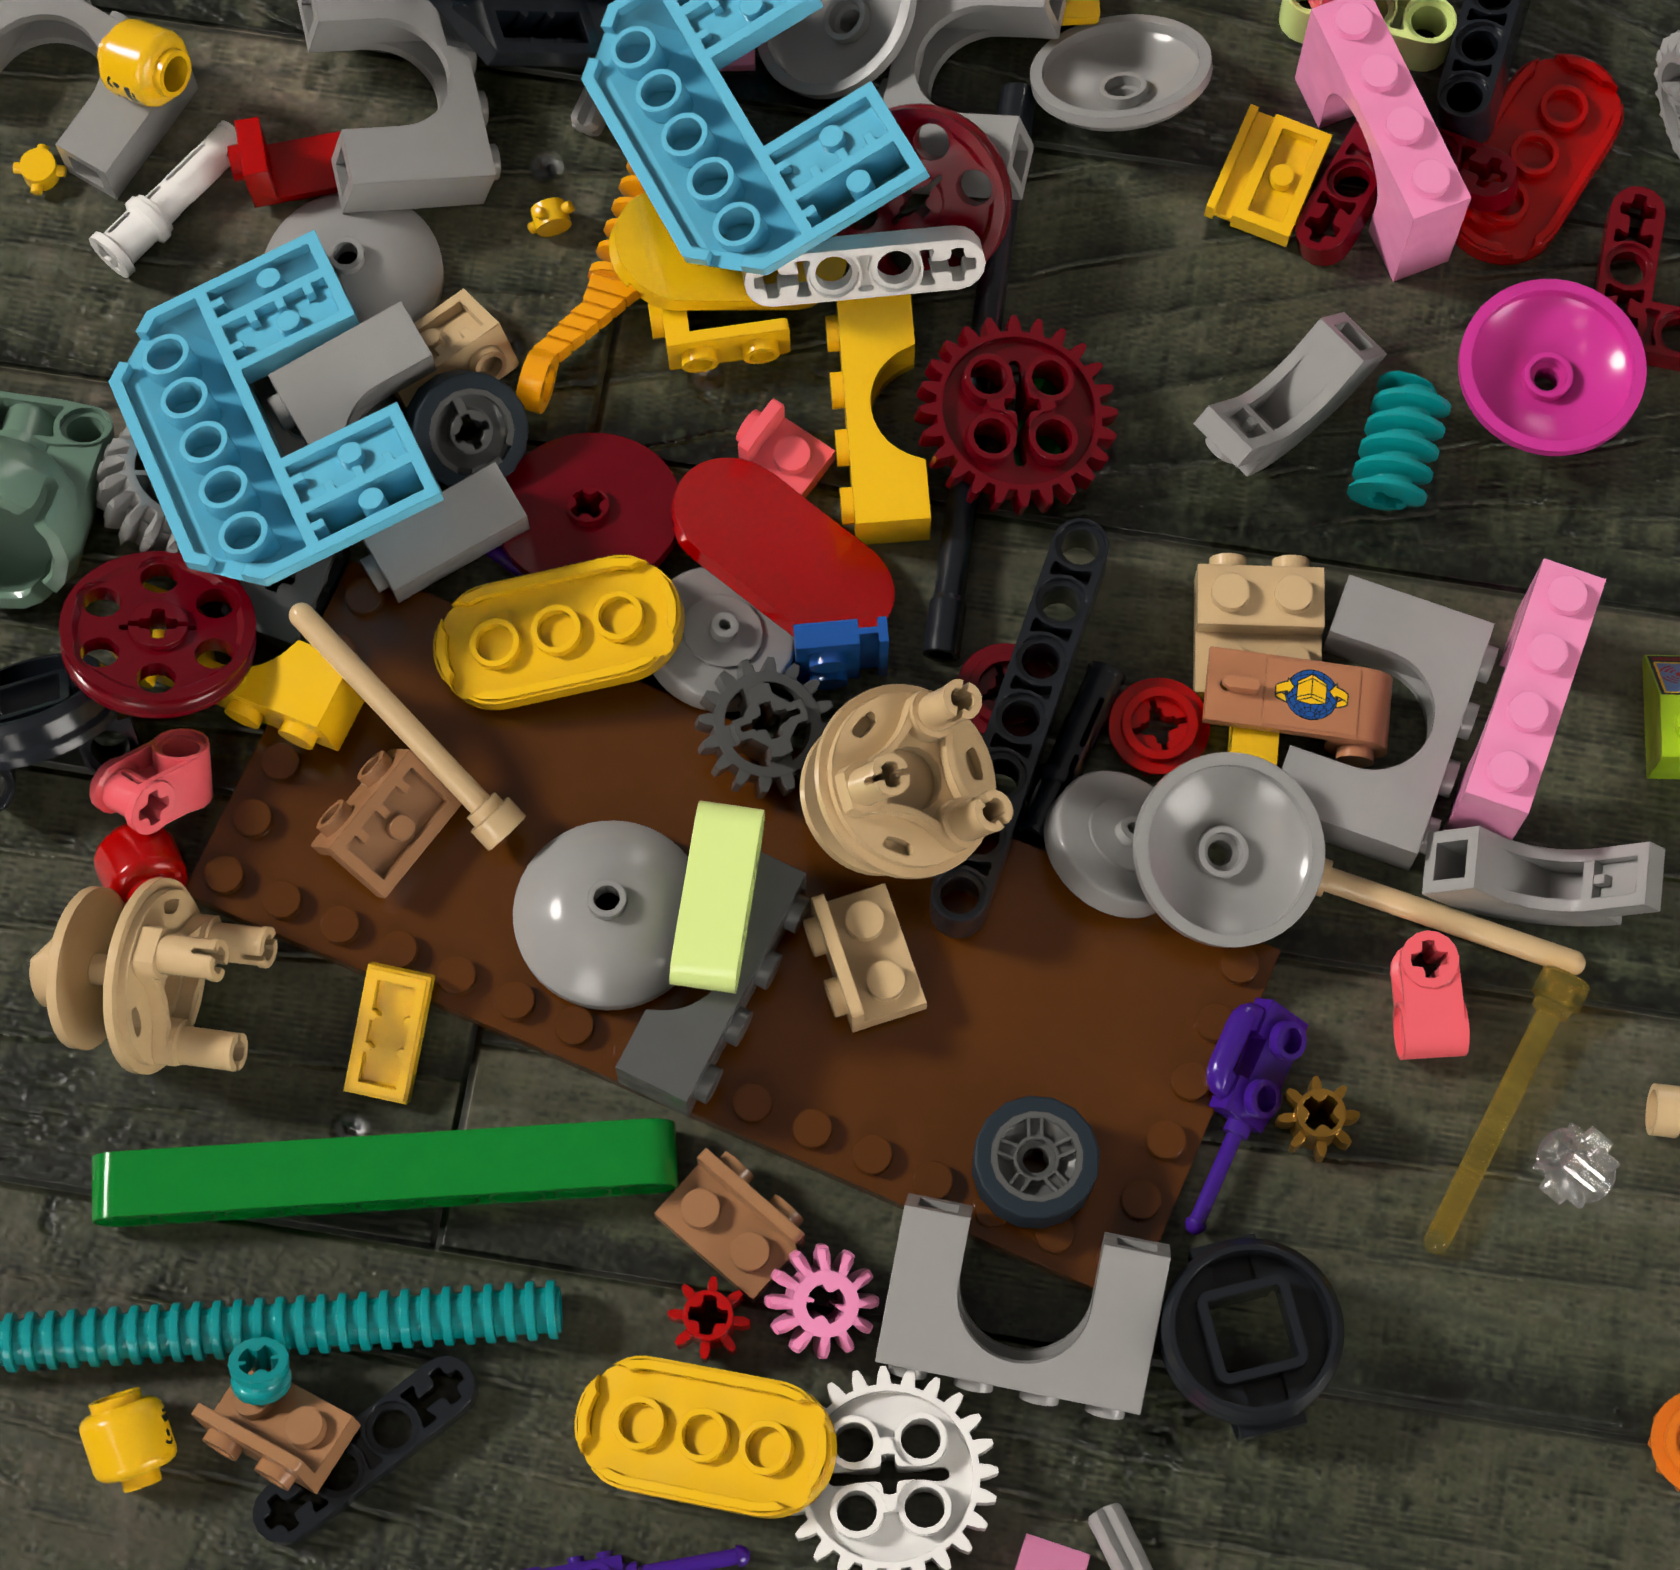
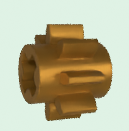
M1313 1076L1308 1092L1303 1096L1292 1088L1286 1091L1283 1098L1286 1104L1293 1108L1294 1111L1293 1113L1279 1115L1275 1121V1127L1290 1129L1293 1137L1288 1148L1290 1153L1297 1151L1301 1146L1311 1149L1318 1163L1323 1161L1327 1152V1146L1331 1143L1341 1150H1347L1352 1140L1341 1128L1342 1126H1350L1356 1123L1360 1118V1112L1346 1110L1342 1101L1347 1090L1345 1085L1338 1087L1333 1092L1323 1089L1319 1077ZM1321 1108L1328 1113L1329 1118L1325 1125L1318 1126L1314 1131L1305 1122L1309 1114H1314Z

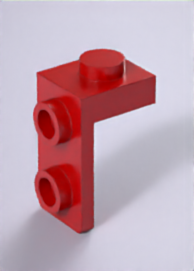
M259 117L234 121L238 144L227 146L230 167L235 182H246L255 208L338 192L331 158L341 131L267 144Z

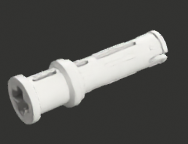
M222 120L207 138L167 174L146 196L140 194L137 197L132 196L125 203L126 212L104 233L96 231L89 238L90 245L110 268L122 277L129 278L135 272L134 263L157 241L165 243L171 237V231L174 229L172 223L230 167L227 146L238 144L235 127L229 122Z

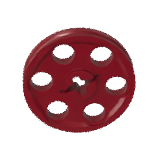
M916 103L889 108L930 177L877 209V219L873 225L863 226L855 222L836 235L843 236L951 225L965 226L974 231L979 237L985 261L987 262L996 252L1006 234L1012 209V191L1009 175L996 146L976 124L963 115L945 107ZM936 124L947 133L949 148L945 155L933 156L922 148L919 141V132L923 125ZM979 170L989 178L992 192L988 200L975 201L964 193L961 180L965 171ZM941 175L942 180L929 192L931 195L925 202L927 207L923 205L917 210L913 209L898 221L897 216L909 205L908 201L913 196L912 190H918L922 186L926 187ZM921 250L920 254L924 271L931 270L928 260L930 258L929 251ZM890 252L882 256L878 262L877 268L886 275H898L905 271L894 264ZM951 253L950 259H947L949 266H960L961 258Z
M146 551L133 553L110 560L93 569L68 594L59 620L61 656L66 671L77 687L92 700L108 709L141 718L157 719L184 716L204 710L220 702L231 694L244 680L253 664L256 652V616L249 596L236 579L189 569L181 553ZM156 576L169 577L177 583L172 590L161 593L152 592L143 586L146 580ZM97 600L113 601L120 606L117 612L104 617L91 615L85 610L91 602ZM212 601H221L233 608L231 613L220 618H210L198 611L200 606ZM153 630H165L164 638H152ZM98 649L111 651L118 656L114 663L104 667L91 666L82 659L89 652ZM208 651H221L228 654L232 660L226 666L209 668L200 664L197 658ZM154 675L166 676L175 683L171 689L162 693L147 692L139 686L143 679Z

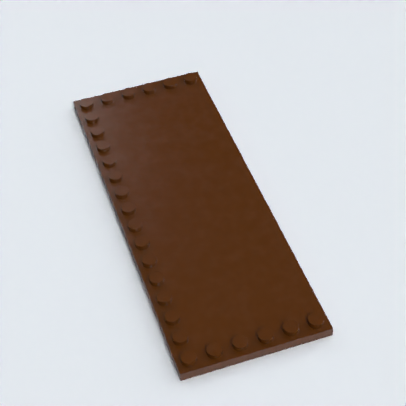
M350 561L322 618L489 795L496 792L502 800L509 797L526 817L508 836L488 851L471 833L474 826L467 819L470 812L461 805L386 898L377 897L335 859L328 855H320L311 847V844L321 833L316 828L320 818L338 800L343 799L346 802L361 784L357 779L359 771L374 754L381 750L387 752L390 749H409V747L366 702L361 707L339 751L315 743L312 750L301 748L278 734V728L267 725L186 885V889L196 904L245 925L257 927L271 926L275 929V938L365 977L368 964L371 962L436 975L430 1005L665 1106L618 1083L615 1066L646 1009L674 1010L683 1008L701 1000L711 990L675 985L652 1001L621 1010L586 1008L558 997L538 981L520 953L513 926V906L516 890L524 871L534 856L551 840L577 826L611 820L637 823L663 834L689 856L696 810L700 800L765 810V822L761 852L805 872L806 896L811 898L824 894L826 901H830L883 883L886 884L927 1001V1008L852 1033L846 1014L835 1018L825 991L823 980L833 977L826 954L814 957L803 923L796 934L786 930L776 949V952L782 954L783 958L773 981L767 990L756 987L746 1006L747 1009L753 1011V1016L746 1033L737 1047L727 1043L716 1064L723 1068V1074L713 1096L707 1104L697 1100L689 1117L904 1210L908 1193L972 1205L973 1211L967 1238L1093 1292L1104 1232L1160 1242L1214 1112L1209 1107L1213 1093L1210 1091L1206 1080V1070L1210 1057L1232 1011L1241 1004L1254 1003L1255 998L1262 997L1281 950L1263 942L1238 948L1208 946L1178 933L1165 923L1157 913L1141 918H1123L1101 912L1078 898L1063 883L1054 870L1047 852L1017 839L1013 840L987 919L982 928L970 937L962 939L950 938L938 931L932 923L930 916V895L935 876L923 879L872 876L855 872L839 864L821 848L810 832L800 801V781L795 776V788L789 795L783 797L776 784H771L769 792L763 799L756 797L754 783L746 782L737 793L732 791V781L735 775L728 770L722 775L714 777L710 772L718 761L715 753L699 755L698 747L702 741L709 737V733L694 729L698 716L711 713L710 711L690 706L673 695L639 681L505 710H486L472 706L460 699L441 678L433 657L434 633L441 618L444 621L447 613L453 608L452 603L422 590L398 603L390 587L378 593L364 567ZM725 718V726L730 725L733 720ZM792 746L794 751L791 756L794 760L800 755L802 749ZM739 753V755L745 760L753 764L759 765L758 761L742 753ZM987 835L973 853H989L996 848L997 843L992 836ZM957 890L950 892L942 899V904L945 908L957 914L967 913L977 905L973 896L965 891ZM605 893L598 897L595 905L601 910H612L618 905L620 899L615 894ZM811 906L805 919L813 917L811 912ZM1026 1096L1051 1097L1075 1108L1092 1127L1100 1150L1098 1176L1084 1206L1067 1221L1043 1229L1017 1227L995 1216L980 1199L972 1177L975 1140L985 1120L1004 1103ZM1034 1149L1032 1156H1028L1023 1160L1024 1167L1032 1173L1043 1172L1047 1168L1045 1161L1042 1159L1043 1152Z

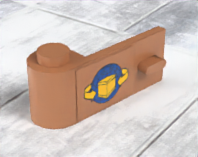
M1211 646L1208 653L1202 723L1325 739L1324 749L1336 756L1335 761L1357 768L1370 767L1374 764V759L1387 754L1393 677L1388 673L1372 668ZM1221 683L1224 687L1228 688L1226 691L1221 688Z

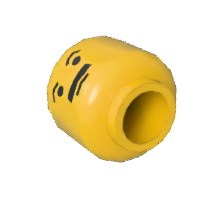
M126 19L116 24L101 40L97 51L99 75L105 88L116 96L144 106L161 107L170 102L185 90L190 80L192 71L191 60L183 39L170 29L141 19Z
M134 1387L108 1395L88 1404L91 1414L81 1421L79 1434L96 1480L105 1484L120 1482L124 1493L139 1490L161 1481L163 1478L159 1467L169 1463L177 1453V1444L162 1401L153 1395L143 1396L140 1387Z

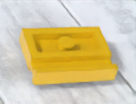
M1250 104L1208 200L1204 216L1211 219L1217 216L1230 221L1231 227L1287 247L1298 216L1305 205L1329 149L1333 135L1279 114L1272 117L1259 112L1258 106Z

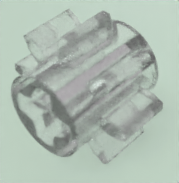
M1569 1123L1567 1128H1559L1552 1131L1540 1143L1536 1154L1537 1162L1533 1164V1169L1545 1177L1539 1189L1559 1205L1568 1200L1578 1209L1583 1208L1585 1203H1593L1602 1199L1613 1187L1616 1179V1168L1620 1164L1608 1154L1613 1142L1593 1126L1584 1132L1575 1123Z

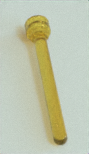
M1543 966L1532 988V992L1536 996L1532 1003L1536 1009L1534 1016L1424 1236V1247L1429 1253L1440 1255L1448 1250L1560 1021L1567 1022L1571 1013L1578 1014L1591 988L1585 981L1574 974L1554 966Z

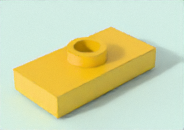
M377 962L368 964L343 1091L405 1105L411 1102L436 975Z

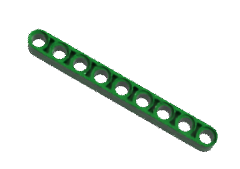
M644 1118L104 1152L92 1156V1224L103 1227H134L666 1193L674 1191L679 1187L676 1125L673 1120Z

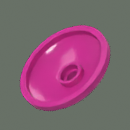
M1536 279L1512 285L1498 292L1479 308L1468 324L1461 341L1458 355V376L1463 396L1472 413L1498 439L1512 447L1537 455L1567 456L1594 449L1609 441L1625 427L1643 396L1647 376V362L1645 350L1635 326L1623 310L1612 300L1600 292L1576 282L1560 279ZM1540 377L1547 378L1553 383L1554 389L1542 390L1537 387L1534 380Z

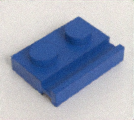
M887 616L877 617V626L858 628V619L793 625L795 664L800 666L797 677L798 682L807 683L817 679L820 682L817 690H831L846 686L848 679L859 678L860 669L877 667L878 676L888 675L889 635Z

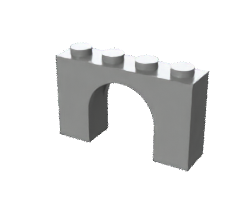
M0 0V74L22 52L35 46L49 43L74 45L90 52L97 58V51L101 40L116 24L129 18L117 11H112L108 15L92 6L90 0ZM191 71L190 80L185 90L161 107H148L116 96L105 88L101 77H99L98 84L91 97L55 144L67 171L118 200L199 89L193 71Z
M297 0L308 53L380 50L396 54L411 62L426 76L437 98L438 110L430 117L418 123L403 126L341 129L331 162L342 214L484 204L494 180H498L500 177L501 160L497 145L489 144L486 131L489 118L488 101L485 92L477 90L474 78L477 55L475 52L447 45L436 8L429 0Z
M917 0L910 33L899 54L891 63L888 78L882 79L878 93L888 109L899 105L916 103L935 105L931 102L934 80L942 65L957 50L973 41L987 37L1059 39L1067 0ZM959 113L976 124L994 143L1009 175L1012 200H1022L1034 144L1020 116ZM925 124L922 126L919 132V141L922 148L933 156L945 155L949 148V138L944 129L936 124ZM979 170L965 171L961 180L964 193L968 197L990 198L992 187L989 178ZM939 175L926 187L922 186L918 190H912L913 194L931 195L929 192L942 180V176Z
M400 301L268 374L276 394L266 400L283 430L286 432L296 426L306 445H309L362 419L379 402L435 372L436 366L431 351ZM496 462L442 491L443 501L362 540L370 554L360 559L378 593L390 587L396 600L400 603L530 529L525 511Z
M1349 574L1322 651L1376 670H1381L1401 681L1410 689L1421 706L1425 719L1426 734L1423 747L1413 757L1394 767L1378 770L1353 767L1292 745L1289 746L1281 769L1295 779L1311 799L1319 816L1326 843L1407 871L1410 870L1418 852L1426 855L1428 832L1439 831L1442 821L1431 816L1437 795L1449 798L1461 762L1450 758L1456 738L1466 741L1469 739L1480 705L1469 701L1475 682L1487 684L1499 648L1488 645L1495 623Z
M908 1193L901 1220L875 1362L888 1364V1372L902 1378L907 1370L912 1369L915 1372V1380L926 1379L928 1373L953 1377V1384L956 1387L971 1392L991 1393L993 1386L1020 1391V1399L1041 1406H1057L1059 1399L1086 1404L1085 1411L1087 1413L1106 1419H1124L1125 1412L1141 1414L1171 1260L1169 1244L1104 1232L1092 1298L1082 1321L1070 1334L1053 1344L1032 1349L1015 1348L999 1343L983 1333L973 1322L963 1303L960 1276L973 1206Z

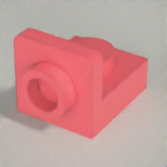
M775 398L768 403L762 412L757 409L753 410L743 421L736 435V440L739 442V459L751 461L766 468L804 498H807L835 461V450L785 417L784 404Z

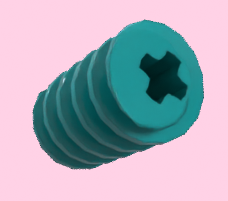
M1404 371L1386 372L1380 375L1377 381L1378 393L1374 395L1370 406L1372 415L1368 417L1364 428L1367 437L1361 440L1358 450L1360 459L1355 462L1352 471L1354 482L1349 484L1347 495L1350 500L1375 510L1392 511L1402 510L1406 507H1420L1425 505L1428 495L1416 485L1431 483L1434 472L1423 463L1437 460L1440 450L1430 441L1443 438L1446 428L1437 419L1449 416L1452 405L1447 399L1437 394L1434 385L1427 379Z

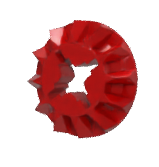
M1148 678L1138 681L1126 688L1112 706L1108 724L1109 742L1113 744L1119 754L1122 764H1129L1139 770L1145 777L1152 774L1166 775L1177 766L1200 757L1204 751L1210 734V724L1202 723L1204 703L1191 688L1173 679ZM1151 706H1154L1156 715L1160 716L1163 723L1178 725L1177 728L1170 730L1168 733L1166 750H1163L1162 745L1157 743L1154 735L1139 733L1140 730L1148 727Z

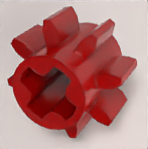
M711 1276L708 1281L707 1290L697 1293L686 1284L681 1286L687 1301L684 1309H671L667 1312L670 1321L684 1324L686 1328L674 1341L676 1347L683 1349L693 1342L700 1347L699 1352L702 1363H708L711 1357V1349H717L722 1346L729 1354L734 1356L737 1353L735 1343L732 1340L734 1331L751 1329L750 1319L744 1316H734L733 1309L738 1307L744 1299L743 1293L738 1290L725 1297L719 1292L715 1276ZM708 1305L717 1306L719 1317L727 1320L726 1324H715L713 1333L704 1335L701 1333L699 1322L692 1320L693 1316H703Z

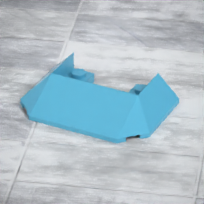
M615 0L608 4L600 25L604 35L596 57L588 58L581 80L687 263L767 276L930 177L872 81L765 146L761 143L719 70L824 7L821 0Z
M315 230L146 311L135 331L140 340L127 363L119 361L108 381L183 560L189 569L270 586L444 500L442 490L427 464L397 402L287 456L282 449L253 382L268 376V374L360 324L357 318L358 315Z

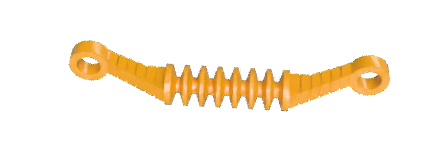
M627 162L626 168L631 175L623 177L618 187L624 197L614 199L611 207L612 213L617 218L607 220L603 230L608 238L624 207L632 199L645 193L629 162ZM603 240L598 244L596 253L602 261L594 262L590 266L587 275L589 283L583 301L571 310V313L562 319L554 329L548 332L545 338L534 345L524 361L517 384L516 396L524 405L526 411L540 415L544 413L555 386L559 362L564 361L572 354V351L580 348L586 343V340L597 334L599 329H603L613 318L624 312L626 307L631 306L643 295L631 284L627 287L617 276L609 255V240Z

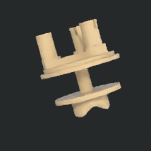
M954 679L935 691L907 684L882 685L855 696L833 715L823 734L808 752L800 778V801L804 818L817 843L831 858L846 868L865 875L890 876L900 879L929 878L947 872L964 862L977 849L985 836L1002 830L1005 827L1004 824L1010 822L1013 816L1012 803L1004 793L996 790L995 772L988 748L979 731L970 720L979 713L982 707L981 693L974 684L969 682L963 685L964 680Z
M155 877L147 880L135 890L126 905L114 890L106 887L89 886L79 891L70 900L57 923L53 938L31 958L29 967L31 988L37 1001L43 1007H47L50 1023L55 1035L68 1048L91 1050L108 1039L109 1046L117 1062L126 1071L135 1074H153L166 1065H188L236 1072V1070H241L246 1062L248 1053L247 1036L240 1032L194 1027L202 1001L205 979L211 982L221 981L225 970L222 967L215 966L217 964L227 965L228 962L254 965L265 969L270 968L277 954V939H273L276 932L271 926L257 927L223 923L219 915L200 913L196 902L181 882L171 878Z

